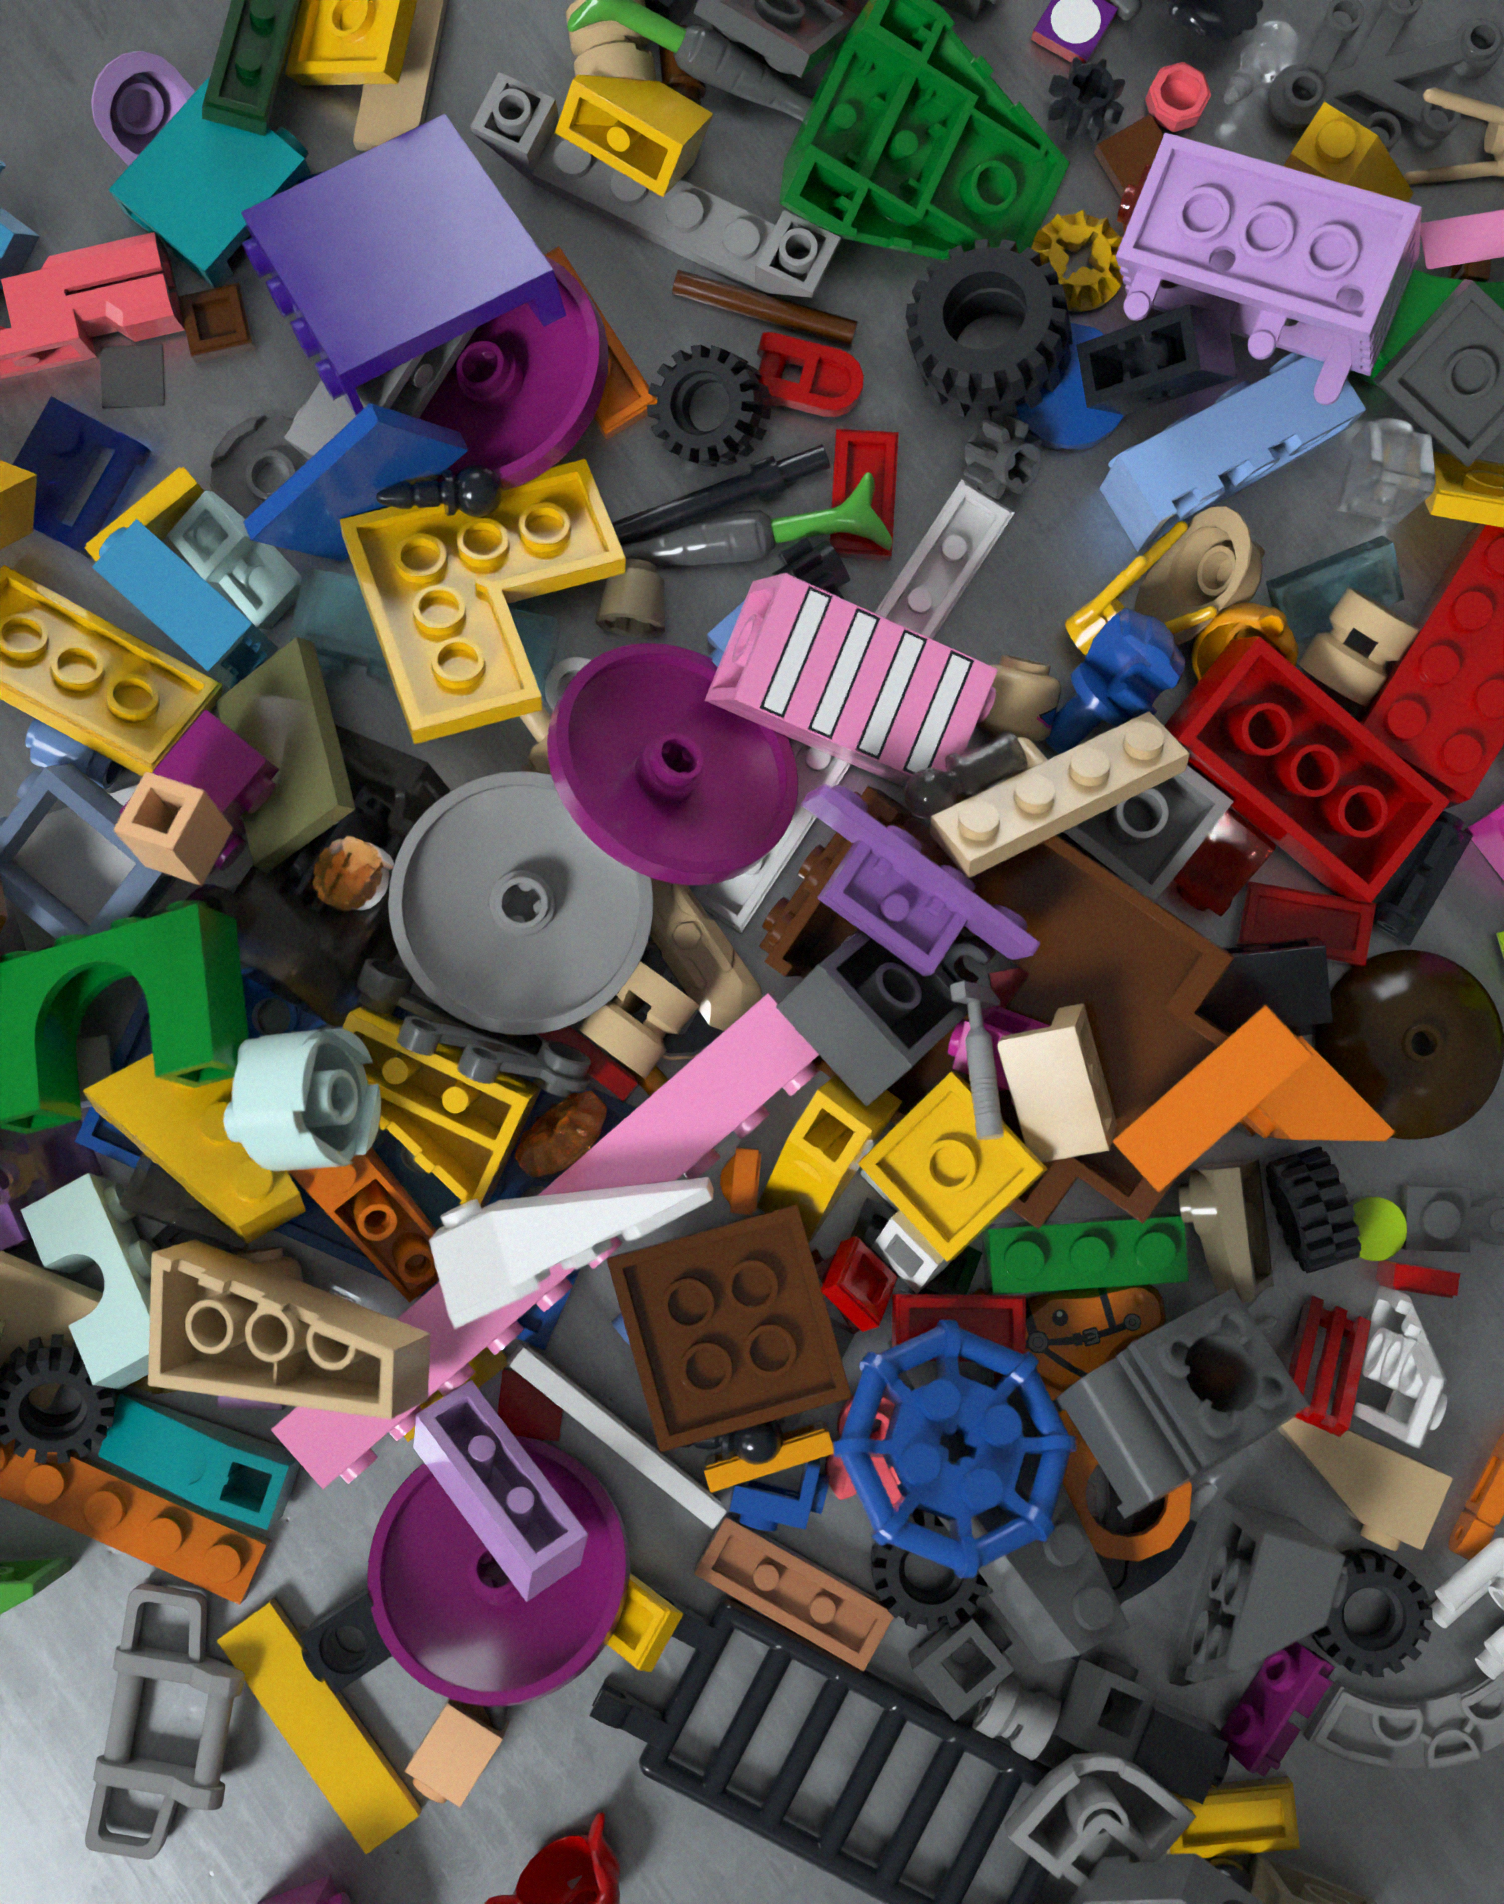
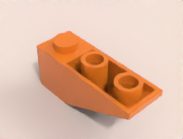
M372 1146L366 1154L355 1155L350 1160L353 1163L347 1166L287 1170L409 1303L439 1280L429 1242L437 1230Z

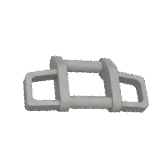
M143 1583L134 1588L128 1595L121 1645L116 1647L113 1669L118 1672L106 1746L104 1755H100L96 1759L93 1776L96 1786L85 1836V1845L91 1851L143 1860L153 1859L166 1842L178 1802L189 1808L207 1811L217 1810L222 1807L226 1787L220 1781L234 1698L242 1695L245 1673L217 1659L206 1656L207 1599L202 1593ZM145 1602L181 1607L188 1612L190 1618L189 1653L138 1645ZM144 1677L189 1684L191 1687L208 1694L196 1768L130 1757ZM112 1787L165 1795L150 1838L112 1833L106 1828V1816Z

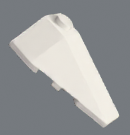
M709 1177L499 1200L484 1208H481L478 1199H474L449 1210L440 1216L445 1226L440 1227L430 1238L429 1242L448 1315L454 1328L456 1329L540 1289L538 1283L551 1275L549 1268L558 1263L561 1264L564 1270L573 1267L574 1269H579L598 1259L597 1256L609 1250L613 1246L611 1238L619 1234H623L626 1241L639 1238L711 1201L714 1188Z
M1379 1286L1367 1317L1371 1321L1353 1415L1406 1443L1420 1447L1425 1442L1428 1431L1435 1430L1445 1414L1447 1395L1443 1391L1447 1379L1410 1296Z

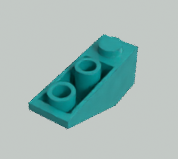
M121 1393L118 1396L112 1426H108L107 1436L103 1440L98 1454L99 1457L204 1509L268 1530L283 1516L301 1465L287 1448L126 1393Z

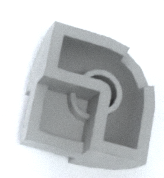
M1103 1751L1072 1755L1043 1778L1004 1824L1010 1840L1058 1879L1063 1874L1077 1887H1080L1102 1857L1130 1856L1132 1863H1138L1141 1859L1144 1862H1158L1196 1816L1191 1809L1134 1763Z

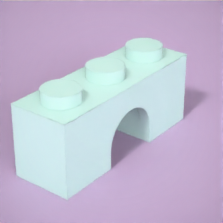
M87 1173L21 1209V1213L45 1268L74 1275L92 1264L97 1263L100 1266L105 1281L102 1299L90 1314L70 1324L69 1328L92 1384L123 1389L148 1375L152 1252L154 1251L145 1240L140 1239L131 1219L136 1216V1208L127 1190L120 1183Z

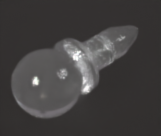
M1274 20L1262 24L1255 30L1249 44L1240 54L1241 67L1228 81L1224 95V102L1227 105H1233L1247 98L1259 83L1267 84L1272 82L1281 70L1294 62L1299 50V39L1297 33L1289 24Z

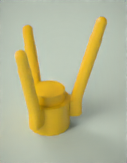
M1185 521L1176 523L1143 556L1136 557L1096 598L1065 620L1068 634L1084 655H1087L1093 639L1117 612L1125 608L1118 599L1188 530V524ZM1207 606L1164 622V624L1172 634H1176L1214 618L1217 615V609L1214 606Z

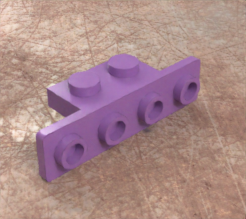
M824 784L810 791L802 801L801 805L853 843L817 899L922 976L933 974L963 926L1011 960L1033 956L1037 951L1040 942L1026 932L1028 924L1022 917L1004 906L994 905L992 907L974 894L975 885L969 878L950 866L942 865L938 867L919 853L922 849L921 844L908 832L896 826L889 825L887 828L866 813L868 805L851 790L839 785H835L832 788Z

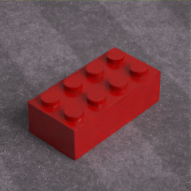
M1486 524L1478 525L1467 534L1413 623L1420 632L1400 661H1390L1385 668L1388 679L1369 707L1362 706L1355 717L1359 723L1450 800V803L1446 806L1447 809L1471 799L1504 745V528Z
M1260 636L1232 639L1164 725L1190 753L1187 765L1234 801L1231 806L1334 894L1349 900L1371 903L1450 803V800Z

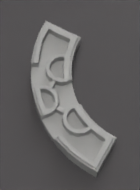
M1482 1671L1467 1683L1448 1692L1431 1697L1401 1700L1365 1694L1336 1680L1303 1736L1308 1742L1330 1754L1378 1769L1392 1767L1436 1770L1480 1759V1754L1504 1743V1671L1495 1679L1489 1678Z

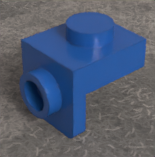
M820 1458L804 1463L798 1489L757 1479L734 1485L730 1497L729 1511L741 1514L740 1523L759 1530L777 1531L778 1523L806 1530L810 1512L822 1513L830 1476L819 1473L821 1462Z

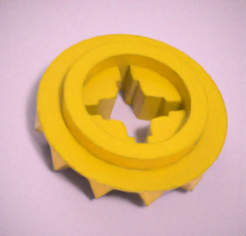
M1082 209L1075 214L1064 216L1057 214L1041 230L1037 231L1031 249L1040 254L1042 265L1049 262L1057 272L1058 282L1063 285L1068 311L1082 312L1098 308L1111 300L1122 286L1124 276L1120 273L1121 266H1118L1116 254L1123 237L1119 236L1110 226L1108 217L1098 219L1087 215L1085 210ZM1088 242L1091 243V254L1088 262L1095 269L1090 270L1082 266L1076 273L1072 272L1070 277L1065 279L1064 276L1068 269L1066 266L1070 257L1063 250L1067 248L1072 252H1077L1081 246L1085 247Z

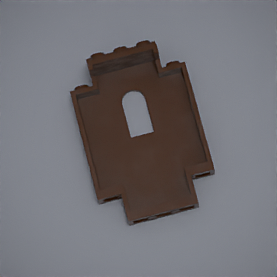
M971 776L967 777L963 785L952 783L949 792H944L937 802L933 813L937 814L990 787ZM867 786L862 795L857 791L854 792L868 805V810L866 811L868 815L886 828L891 825L908 832L921 844L922 849L919 853L938 867L942 865L950 866L963 873L931 836V825L879 789ZM838 832L835 833L826 848L819 844L811 851L798 872V876L803 879V882L790 900L783 897L775 904L762 925V928L768 932L759 945L760 948L769 953L764 962L784 977L800 976L804 979L823 960L837 950L847 937L858 930L856 926L817 899L853 845V843ZM1058 834L969 878L975 885L974 894L992 907L994 905H1001L1018 914L1028 924L1026 932L1040 942V946L1033 956L1015 960L1009 959L1029 975L1005 1009L1051 1026L1058 1008L1084 1003L1117 1122L1113 1140L1231 1036L1230 1033L1202 1015L1198 1010L1236 957ZM963 926V928H965L967 931H969V932L972 933L973 935L977 936V935L974 934L972 931H970L968 928H966L965 926ZM967 1014L964 1018L968 1019L969 1014ZM955 1027L886 1089L902 1101L890 1120L893 1124L897 1125L950 1072H958L970 1085L969 1075L953 1069L955 1057L948 1054L949 1042ZM820 1055L812 1061L819 1070L830 1078L836 1074ZM1010 1090L998 1091L1000 1113L1003 1122L1025 1144L1015 1106L1010 1104L1012 1099ZM1112 1142L1109 1151L1042 1162L1048 1170L1008 1208L1039 1230L1048 1221L1079 1177L1144 1224L1177 1177L1160 1192H1157Z

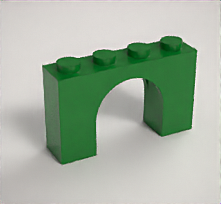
M183 900L168 905L166 913L147 919L141 917L118 919L110 924V930L91 936L85 934L66 935L56 939L54 947L38 952L16 951L2 955L0 957V1128L30 1134L82 1119L76 1055L79 1027L86 1010L95 997L111 983L127 976L133 975L138 980L146 996L155 1077L193 1088L233 1078L238 1066V1050L240 1045L249 1039L236 918L209 908L204 901Z

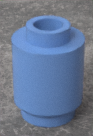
M34 718L29 726L25 745L31 749L30 760L33 764L39 767L72 764L104 789L110 788L119 777L123 766L36 718Z

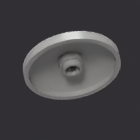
M524 771L503 772L484 776L455 788L436 801L414 824L401 846L392 871L389 887L390 925L398 953L407 971L421 990L443 1010L461 1021L488 1031L517 1035L539 1034L567 1027L592 1015L607 1004L631 977L645 951L650 935L653 918L651 877L640 874L610 857L583 833L563 805L552 775Z

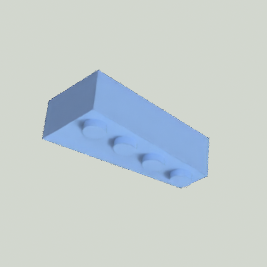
M1293 352L1269 369L1271 375L1252 385L1248 380L1239 383L1222 394L1215 401L1216 404L1197 414L1195 412L1186 414L1166 427L1161 433L1142 443L1131 446L1114 457L1108 463L1110 471L1099 489L1137 552L1159 540L1179 521L1190 522L1198 513L1219 505L1349 429L1366 411L1349 380L1346 379L1341 394L1335 403L1321 405L1314 398V387L1324 362Z

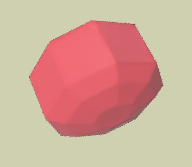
M1180 62L1160 68L1149 88L1145 101L1149 114L1152 115L1156 124L1171 132H1176L1196 126L1211 97V92L1204 72L1185 62Z

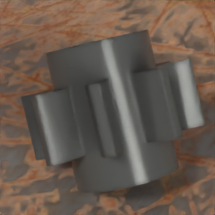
M1006 415L1001 425L985 419L983 426L971 434L965 446V460L968 466L963 472L965 476L978 482V490L996 499H1000L1004 494L1005 488L1020 495L1023 493V489L1036 479L1041 467V453L1038 448L1042 444V440L1027 433L1029 424Z

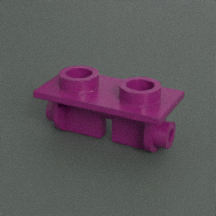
M1298 1641L1266 1657L1262 1668L1237 1707L1230 1713L1226 1724L1220 1731L1229 1743L1226 1750L1229 1751L1230 1755L1252 1774L1257 1772L1265 1777L1271 1767L1278 1770L1281 1766V1760L1301 1731L1300 1728L1289 1721L1290 1716L1296 1711L1306 1718L1310 1717L1328 1687L1331 1688L1334 1683L1329 1676L1335 1669V1666L1317 1653L1309 1651Z

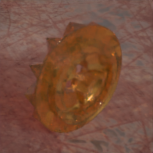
M591 1090L579 1094L577 1092L571 1093L558 1104L552 1103L546 1113L535 1117L536 1122L532 1128L522 1134V1143L517 1147L514 1156L522 1170L529 1177H541L560 1172L580 1159L592 1147L601 1133L607 1115L605 1103Z

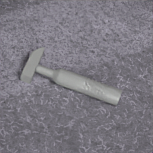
M967 981L950 985L952 1001L968 1005L970 1031L965 1038L977 1139H998L1003 1137L1004 1134L992 1037L983 1027L981 1008L986 1009L1000 1005V1000L990 987Z

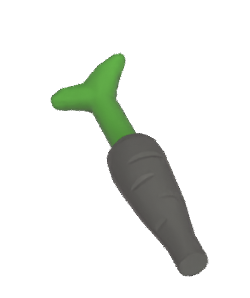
M586 0L570 16L567 24V29L570 32L597 22L616 21L672 51L677 66L694 79L748 101L783 111L802 122L813 98L792 87L763 62L725 38L716 30L700 24L691 25L684 29L633 0Z
M867 472L850 497L835 508L771 519V516L761 510L740 511L683 527L648 541L623 545L622 550L626 559L644 560L654 565H704L759 559L768 556L775 548L776 543L798 540L804 536L809 538L846 532L872 540L887 550H890L892 546V537L884 523L871 508L875 482L872 474Z

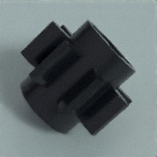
M1075 57L1072 59L1068 79L1061 75H1054L1051 80L1048 92L1058 99L1051 103L1047 118L1053 121L1060 119L1062 125L1067 130L1066 139L1069 141L1075 134H1090L1094 142H1097L1104 129L1103 120L1111 124H1118L1124 107L1114 100L1121 96L1125 80H1113L1111 74L1106 69L1107 60L1104 58L1097 64H1082L1079 58ZM1083 95L1092 98L1089 104L1080 102Z
M804 536L780 551L778 558L784 566L773 572L772 576L786 573L844 599L838 588L848 583L850 576L841 558L827 540L813 548L808 538Z

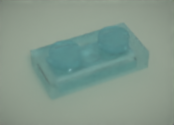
M1383 535L1266 581L1271 607L1281 610L1286 615L1287 624L1293 632L1296 642L1333 628L1328 616L1348 586L1360 591L1385 607L1405 599L1394 543Z

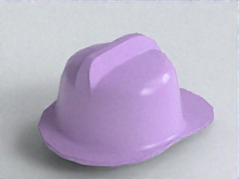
M141 50L124 53L108 63L95 81L91 100L94 123L108 145L130 166L195 93V90L177 69L160 55Z

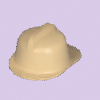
M1226 506L1210 507L1195 515L1188 523V530L1160 558L1146 576L1139 588L1135 602V611L1143 615L1153 616L1164 623L1207 606H1214L1218 614L1221 610L1235 603H1248L1255 596L1261 583L1262 558L1265 551L1257 542L1251 540L1250 528L1242 515ZM1213 618L1173 634L1175 644L1179 645L1193 639L1206 628Z

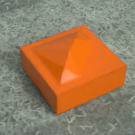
M736 1146V1153L726 1162L721 1171L720 1186L724 1197L730 1205V1213L753 1215V1212H756L762 1154L758 1152V1148Z

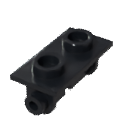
M365 785L350 787L355 810L313 839L309 845H305L288 857L281 870V875L287 879L277 893L281 896H300L303 892L306 894V897L301 905L321 918L324 917L328 909L335 911L339 906L340 902L334 898L331 891V876L334 867L345 850L349 852L348 845L361 841L377 846L390 827L387 818L392 810L387 805L372 797L369 798L366 804L361 802L370 789Z
M1443 811L1372 901L1376 903L1373 925L1408 946L1411 945L1473 837L1461 830L1464 822L1460 818Z

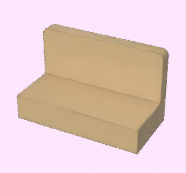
M1084 1003L1058 1008L1050 1027L1001 1037L998 1043L999 1054L1025 1144L1041 1162L1109 1151L1117 1122Z

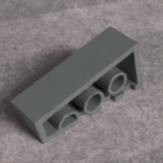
M1015 1388L1006 1401L1020 1416L1024 1438L1040 1437L1017 1388ZM955 1431L951 1436L940 1437V1445L949 1450L947 1459L949 1463L956 1465L960 1458L968 1457V1446L964 1443V1437L959 1432ZM1024 1455L1014 1491L1026 1503L1029 1501L1042 1455ZM1063 1482L1051 1520L1055 1530L1045 1542L1035 1540L978 1569L979 1573L991 1587L988 1595L1040 1664L1079 1656L1130 1628ZM995 1505L971 1517L972 1536L976 1539L1012 1521V1519L998 1505ZM939 1517L944 1526L950 1532L949 1521Z

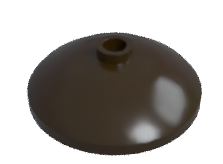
M1389 951L1367 958L1366 966H1352L1330 987L1333 1023L1316 1024L1317 1032L1312 1034V1047L1395 1131L1390 1138L1418 1140L1445 1134L1471 1119L1490 1098L1499 1080L1504 1061L1503 1026L1498 1010L1488 991L1464 967L1451 959L1427 951ZM1419 1031L1423 1032L1430 1041L1429 1050L1423 1056L1415 1053L1411 1044L1413 1036Z

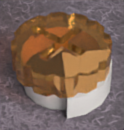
M347 836L344 840L339 838L333 841L330 847L324 849L320 855V861L315 865L313 872L315 875L313 880L314 890L318 891V897L323 902L339 910L349 911L352 908L363 911L370 909L380 902L386 893L389 884V871L394 868V862L388 853L372 843L364 842L356 837Z

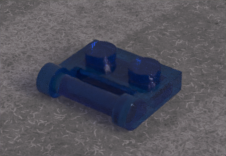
M51 396L12 464L37 474L33 531L91 561L92 556L84 548L87 546L86 543L100 532L136 466L143 468L152 451L132 437L115 431ZM103 449L113 453L73 526L62 523Z

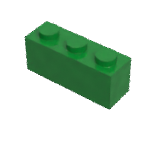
M1171 1212L1151 1213L1144 1224L1131 1215L1048 1220L1039 1230L1029 1222L990 1224L981 1233L985 1289L993 1295L1189 1282L1185 1223L1181 1215Z

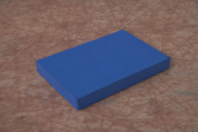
M369 403L243 521L252 541L343 562L349 557L342 536L340 519L391 507L380 504L377 501L376 495L379 491L399 483L408 482L414 485L416 482L435 481L442 474V470H447L468 451V448L459 431Z

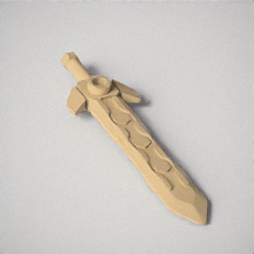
M542 704V710L520 716L538 742L531 749L528 758L529 765H523L522 771L551 775L547 752L548 728L551 716ZM651 878L653 918L650 936L660 949L663 960L683 989L699 1005L697 1009L708 1025L725 1031L762 999L761 987L715 920L710 919L688 885L674 884Z

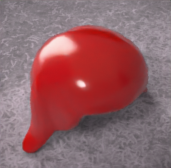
M604 1812L598 1813L594 1818L589 1835L567 1836L557 1839L542 1848L528 1862L520 1874L513 1895L494 1896L488 1898L485 1904H620L619 1880L621 1867L616 1854L603 1836ZM582 1875L573 1889L567 1885L568 1881Z

